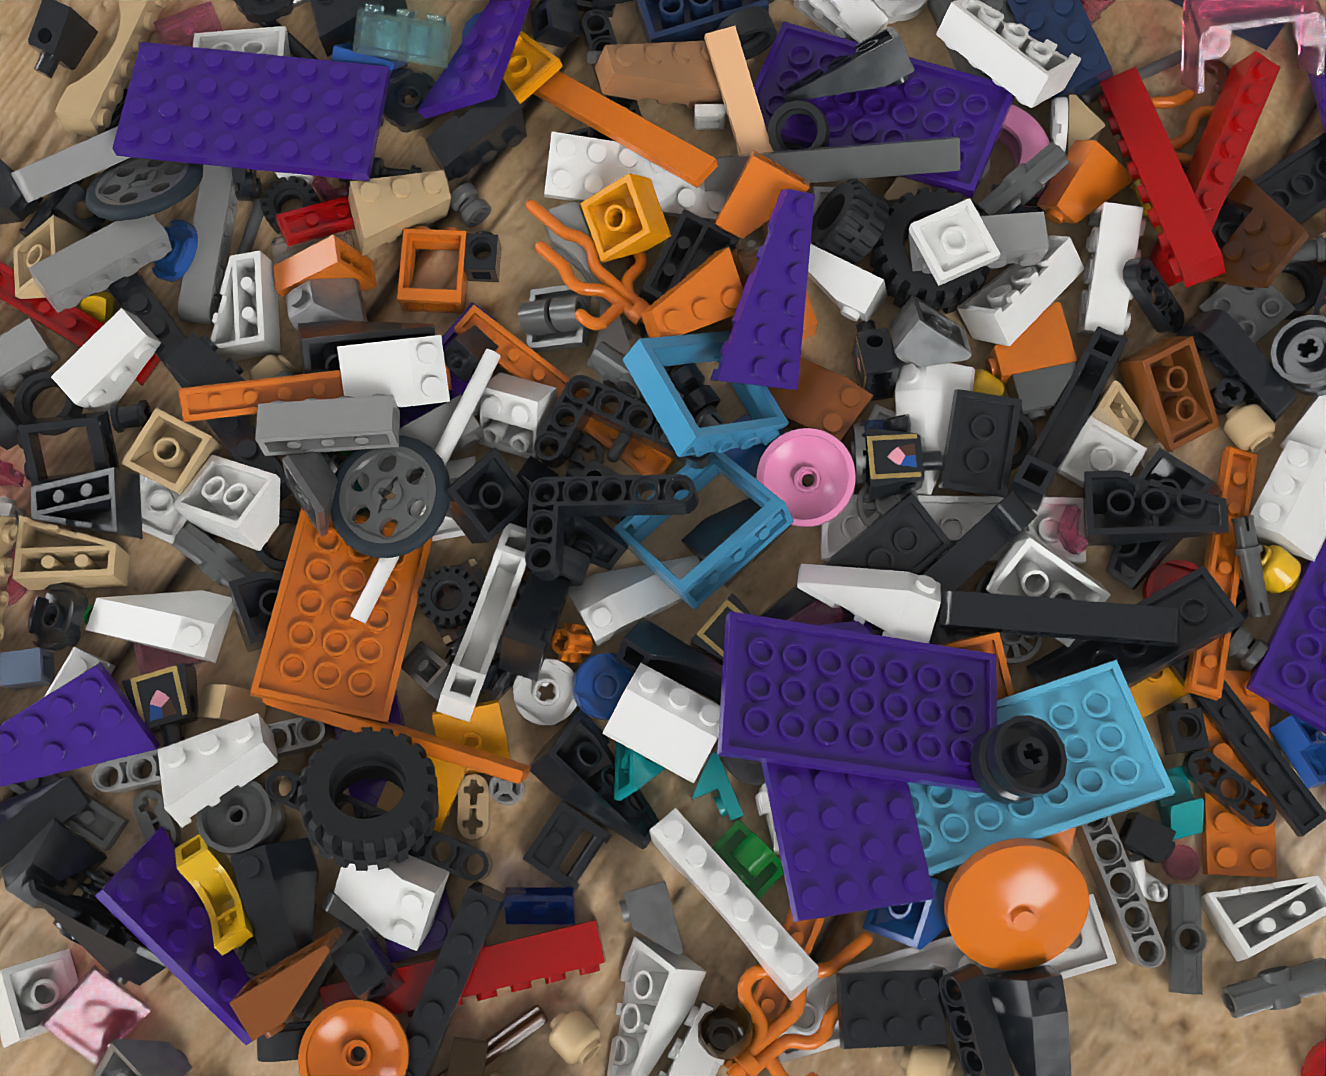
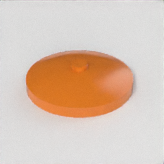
M1028 838L1003 840L988 845L974 853L953 875L944 900L946 923L953 940L960 950L970 959L983 966L1008 971L1036 967L1061 954L1074 942L1081 932L1089 910L1087 884L1074 861L1058 847L1041 840Z

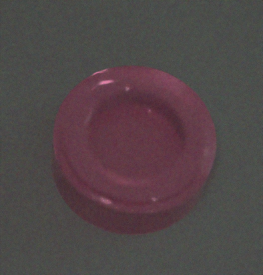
M1175 845L1172 855L1168 860L1163 861L1162 867L1171 878L1188 880L1198 873L1200 860L1197 853L1191 847Z

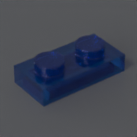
M574 887L505 888L504 893L508 895L504 903L506 924L575 925L576 904Z

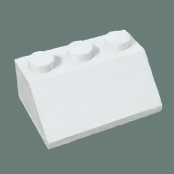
M286 26L194 33L193 47L291 57Z
M1288 440L1250 514L1255 517L1254 523L1259 543L1268 546L1279 545L1290 554L1313 562L1315 561L1326 539V453L1323 450Z
M211 455L173 506L193 526L200 530L260 551L279 525L280 478L276 474Z
M1025 529L1014 537L1001 554L986 588L991 594L1106 602L1111 596L1099 581ZM1055 638L1067 647L1075 640Z
M640 663L602 734L694 783L718 738L720 705Z

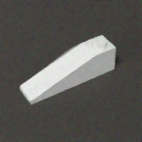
M204 590L96 598L86 630L216 663L234 607L231 597Z

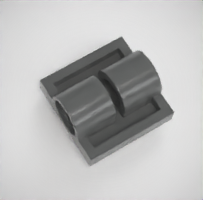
M567 285L530 290L529 302H523L518 312L520 326L527 334L526 345L536 353L587 347L589 329L575 319V312L578 309H584L590 314L591 296L577 294L570 290Z
M1225 284L1200 305L1198 309L1201 312L1214 309L1227 312L1253 343L1256 344L1296 308L1272 284L1269 288Z

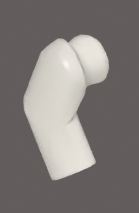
M1141 855L1128 856L1143 896L1148 900L1156 902L1166 900L1168 897L1167 886L1159 879L1146 873L1143 857Z

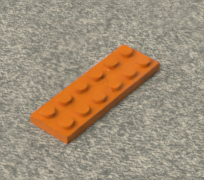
M1226 670L1224 680L1271 740L1269 701L1246 689L1253 671ZM1203 713L1210 748L1203 750L1214 754L1267 796L1258 782L1253 779L1234 754L1232 748L1216 730L1215 725ZM1204 759L1199 760L1200 773L1206 772L1213 778L1221 774L1220 771L1211 774L1204 768L1206 761ZM1225 779L1221 783V792L1225 797L1232 799L1237 794V786L1230 779ZM1200 788V798L1204 800L1202 833L1203 874L1277 878L1275 820L1270 825L1264 827L1248 826ZM1245 800L1237 804L1238 807L1240 804L1249 805L1255 811L1254 818L1264 816L1260 812L1261 804L1251 805Z

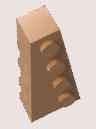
M705 41L605 45L595 65L603 95L639 101L643 97L656 100L657 104L669 105L670 102L685 104L686 109L694 110L695 104H724Z

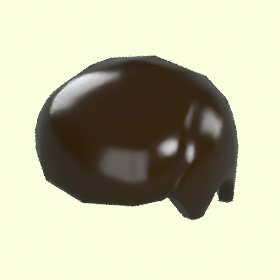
M720 1002L713 1010L706 1012L698 1023V1041L703 1049L716 1059L730 1060L745 1053L752 1041V1016L741 1003L731 1007Z

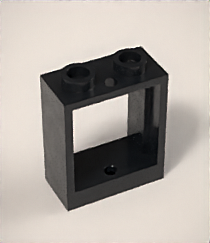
M108 411L30 419L18 425L17 442L24 451L26 460L24 473L27 480L31 482V486L95 472L88 471L47 476L38 435L39 431L86 426L95 471L112 467L120 469Z

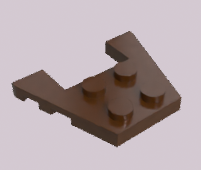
M1243 176L1226 197L1229 205L1249 212L1245 220L1221 248L1226 273L1200 283H1209L1212 280L1224 281L1227 285L1269 288L1309 238L1307 230L1249 177Z

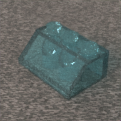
M365 3V8L359 7L357 12L353 53L448 68L452 22H446V16L428 13V17L423 18L415 16L414 10L397 8L396 13L384 11L383 5Z

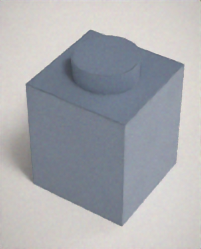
M42 648L0 652V686L18 690L50 686L55 679L54 652Z

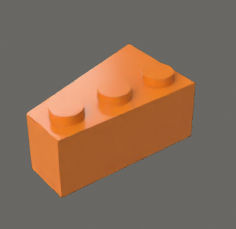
M729 247L715 251L705 262L691 271L681 282L668 290L641 313L649 338L683 335L734 316L743 293V287Z

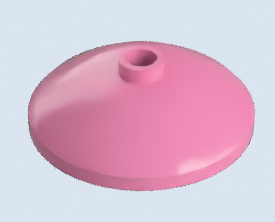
M803 428L792 430L779 436L767 447L759 461L756 479L785 502L794 520L790 525L813 527L834 519L845 509L855 489L856 471L852 457L841 441L825 431ZM812 476L814 478L812 486L806 487L803 485L805 477Z

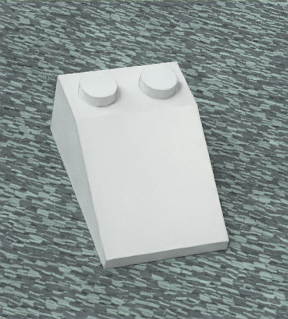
M441 335L337 347L344 396L393 395L398 407L450 402Z
M408 855L409 858L401 863H397L396 859L388 862L389 868L378 870L377 865L368 866L367 871H356L355 864L351 863L348 868L341 867L334 893L384 938L417 951L432 928L450 872L411 855Z

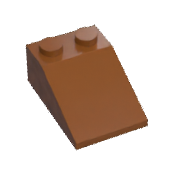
M1193 336L1166 337L1117 362L1127 393L1167 452H1172L1220 426Z
M801 357L798 390L767 387L788 420L789 424L787 427L791 430L803 428L822 430L833 435L842 443L851 432L853 424L858 422L868 408L873 396L847 377Z
M340 926L247 981L230 1001L229 1004L252 1041L263 1034L268 1039L286 1027L285 1021L294 1015L292 1010L342 935L343 930Z

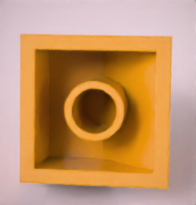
M628 173L580 203L601 262L647 251L671 237L653 184L648 177Z

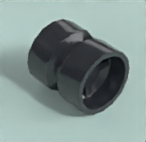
M695 363L687 364L669 376L677 391L684 395L683 401L694 419L705 407L711 405L716 408L721 402L711 385H704L705 377Z

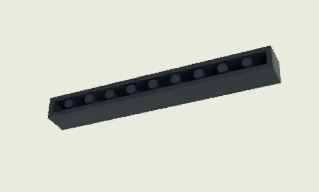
M137 271L128 277L124 276L110 284L108 289L121 307L136 315L159 339L161 344L155 352L182 388L191 387L164 362L187 339V336ZM246 415L206 420L236 462L276 474L280 478V502L292 494L286 484L283 464L276 455H264L255 440L256 428Z

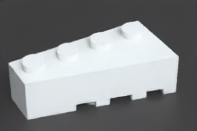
M955 0L951 2L936 35L945 42L948 48L959 52L968 59V62L973 67L981 69L990 76L996 85L1004 87L1016 96L1018 102L1033 108L1065 89L1081 61L1080 57L1071 53L1069 58L1055 51L1058 46L1057 44L1048 39L1044 43L1037 41L1028 35L1029 28L1020 23L1004 22V14L979 0Z
M1104 202L1089 214L1088 225L1094 226L1091 231L1090 237L1086 239L1085 251L1091 253V259L1089 258L1086 262L1082 278L1083 283L1088 284V290H1083L1081 294L1077 334L1093 336L1098 326L1119 336H1123L1124 332H1127L1131 320V314L1127 312L1128 302L1134 296L1123 280V268L1128 260L1141 258V250L1137 249L1138 239L1143 236L1146 226V218L1142 217L1144 207Z
M1048 236L1049 249L1042 261L1031 266H1022L1020 263L1012 264L957 307L972 339L1010 346L1074 281L1085 268L1070 237Z

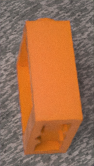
M425 226L403 229L397 301L402 311L463 313L466 308L468 283L464 271L467 231H462L455 227H447L444 230H432ZM416 249L459 251L456 290L413 288Z

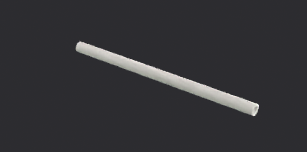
M485 350L435 448V452L442 458L445 466L501 357L493 350ZM425 471L423 472L418 484L423 481L425 477ZM419 500L413 503L410 509L412 517H419L426 505L425 501ZM398 523L391 536L398 531ZM400 556L379 558L350 617L366 624Z

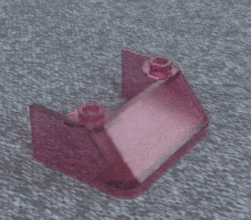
M1184 0L1181 84L1197 93L1204 92L1205 60L1219 58L1227 52L1231 44V30L1293 22V37L1299 43L1297 69L1317 77L1324 76L1326 19L1319 0Z

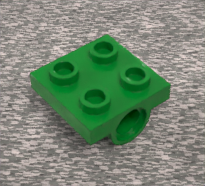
M739 819L712 846V849L758 900L784 874L781 860Z

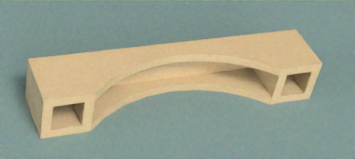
M118 0L121 16L119 31L113 46L95 69L82 79L66 87L57 105L55 113L65 131L94 137L103 133L110 126L112 114L117 104L122 101L124 89L132 77L141 42H147L151 32L156 29L157 19L162 9L167 6L168 0Z

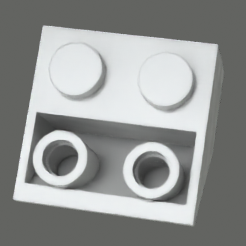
M501 372L491 378L480 397V427L484 436L479 439V444L524 458H529L531 455L538 459L539 457L534 450V443L556 404L557 388Z

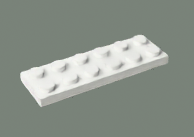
M558 132L551 133L544 197L582 203L628 173L651 179L664 215L680 217L683 209H686L708 222H716V216L731 191L705 192L704 182L696 188L616 141Z

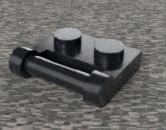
M560 801L523 857V860L575 894L580 886L578 881L604 842L607 844L612 834L563 801ZM585 829L593 835L565 875L558 868Z

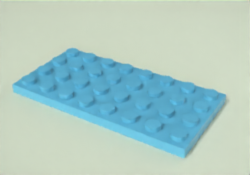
M1117 660L997 700V725L1015 716L1031 715L1047 722L1056 730L1061 738L1067 756L1066 773L1058 787L1048 793L1034 797L1021 804L1006 805L991 799L986 793L908 782L930 876L961 866L974 853L993 843L1015 838L1039 840L1171 796L1175 793Z

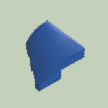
M1291 715L1271 727L1270 731L1307 789L1325 785L1326 736L1320 730L1300 720L1295 715Z

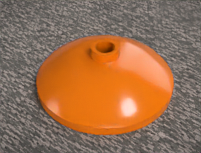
M361 999L344 1000L324 1009L307 1027L301 1040L298 1054L300 1076H405L409 1064V1043L402 1024L386 1007L374 1001H363ZM357 1046L362 1047L365 1051V1056L362 1060L354 1057L353 1051Z

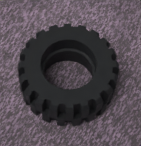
M937 187L935 192H929V188H921L917 190L915 196H913L912 192H908L900 197L899 203L894 201L889 206V217L879 240L871 249L869 261L870 266L874 268L872 274L884 279L887 296L891 295L895 298L893 304L897 307L902 308L910 297L914 295L937 311L943 309V312L948 314L954 312L958 305H961L982 288L992 268L983 266L938 286L932 273L912 271L911 260L906 254L903 245L904 241L908 238V229L913 221L921 220L964 201L962 199L964 194L955 191L954 195L946 193V188ZM971 200L976 210H978L979 205ZM978 212L980 216H987L985 212L981 214Z
M362 727V732L352 734V730L341 733V738L337 741L333 738L322 744L323 751L321 753L315 751L308 759L310 767H305L300 776L301 786L298 787V801L307 837L313 846L318 847L319 854L326 859H331L334 856L335 864L343 868H348L351 863L355 864L356 871H367L368 866L377 865L378 870L389 868L388 862L396 859L397 863H401L408 859V851L412 849L414 852H417L424 845V836H431L435 827L434 819L438 817L439 811L438 784L432 760L426 757V751L420 744L415 743L412 746L411 737L404 733L395 736L393 729L382 727L381 731L378 732L373 731L372 727ZM364 779H384L394 783L404 792L401 800L392 810L375 818H354L344 814L336 807L340 795L349 786Z

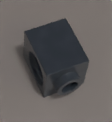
M76 183L70 184L51 209L73 226L86 233L90 232L91 229L96 232L106 219L97 217L91 211L87 219L79 218L75 213L74 207L78 201L86 203L87 191Z
M478 231L475 234L467 233L464 271L468 281L499 282L502 247L498 235L488 231ZM481 252L490 253V255L484 259L476 258V256Z
M474 325L454 338L444 353L445 365L465 382L473 376L485 350L490 349L496 352L499 346Z
M1188 703L1167 706L1168 712L1157 715L1165 755L1210 748L1201 707L1189 709ZM1178 720H1182L1187 725L1188 732L1185 737L1177 730Z
M1140 812L1128 813L1118 833L1125 850L1135 855H1141L1144 860L1150 863H1163L1164 860L1170 858L1175 848L1173 838L1176 831Z

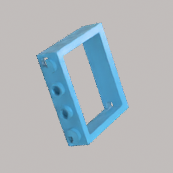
M731 331L640 338L622 359L678 457L697 455L699 457L715 451L724 453L733 448L741 447V449H747L757 444L767 446L770 442L781 436L780 432L789 424L767 387L731 383L752 420L699 428L665 371L664 366L712 361L720 363L723 355L720 353L724 341H728Z
M717 451L713 452L712 462L707 467L694 469L685 465L676 474L686 475L691 478L698 493L720 473L762 508L681 580L641 544L647 536L671 515L626 516L614 527L616 533L627 543L628 549L693 610L700 606L794 522L782 499L727 455ZM680 490L674 495V499H684L690 491ZM655 492L652 495H650L646 500L651 499L655 495Z

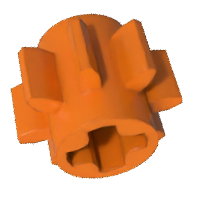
M564 622L562 629H558L554 633L552 649L560 654L559 661L581 664L582 657H586L591 653L593 640L590 634L585 633L586 625Z

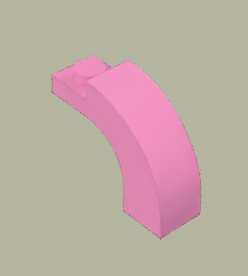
M1011 105L997 142L1004 145L1010 151L1016 168L1022 163L1026 164L1049 145L1050 142L1044 129L1030 114L1015 105ZM1043 189L1040 192H1038L1035 196L1040 197Z

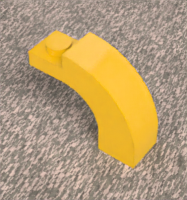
M200 834L175 848L177 869L195 889L209 915L214 947L223 956L232 949L242 946L254 935L239 892L235 871L224 853L208 846Z

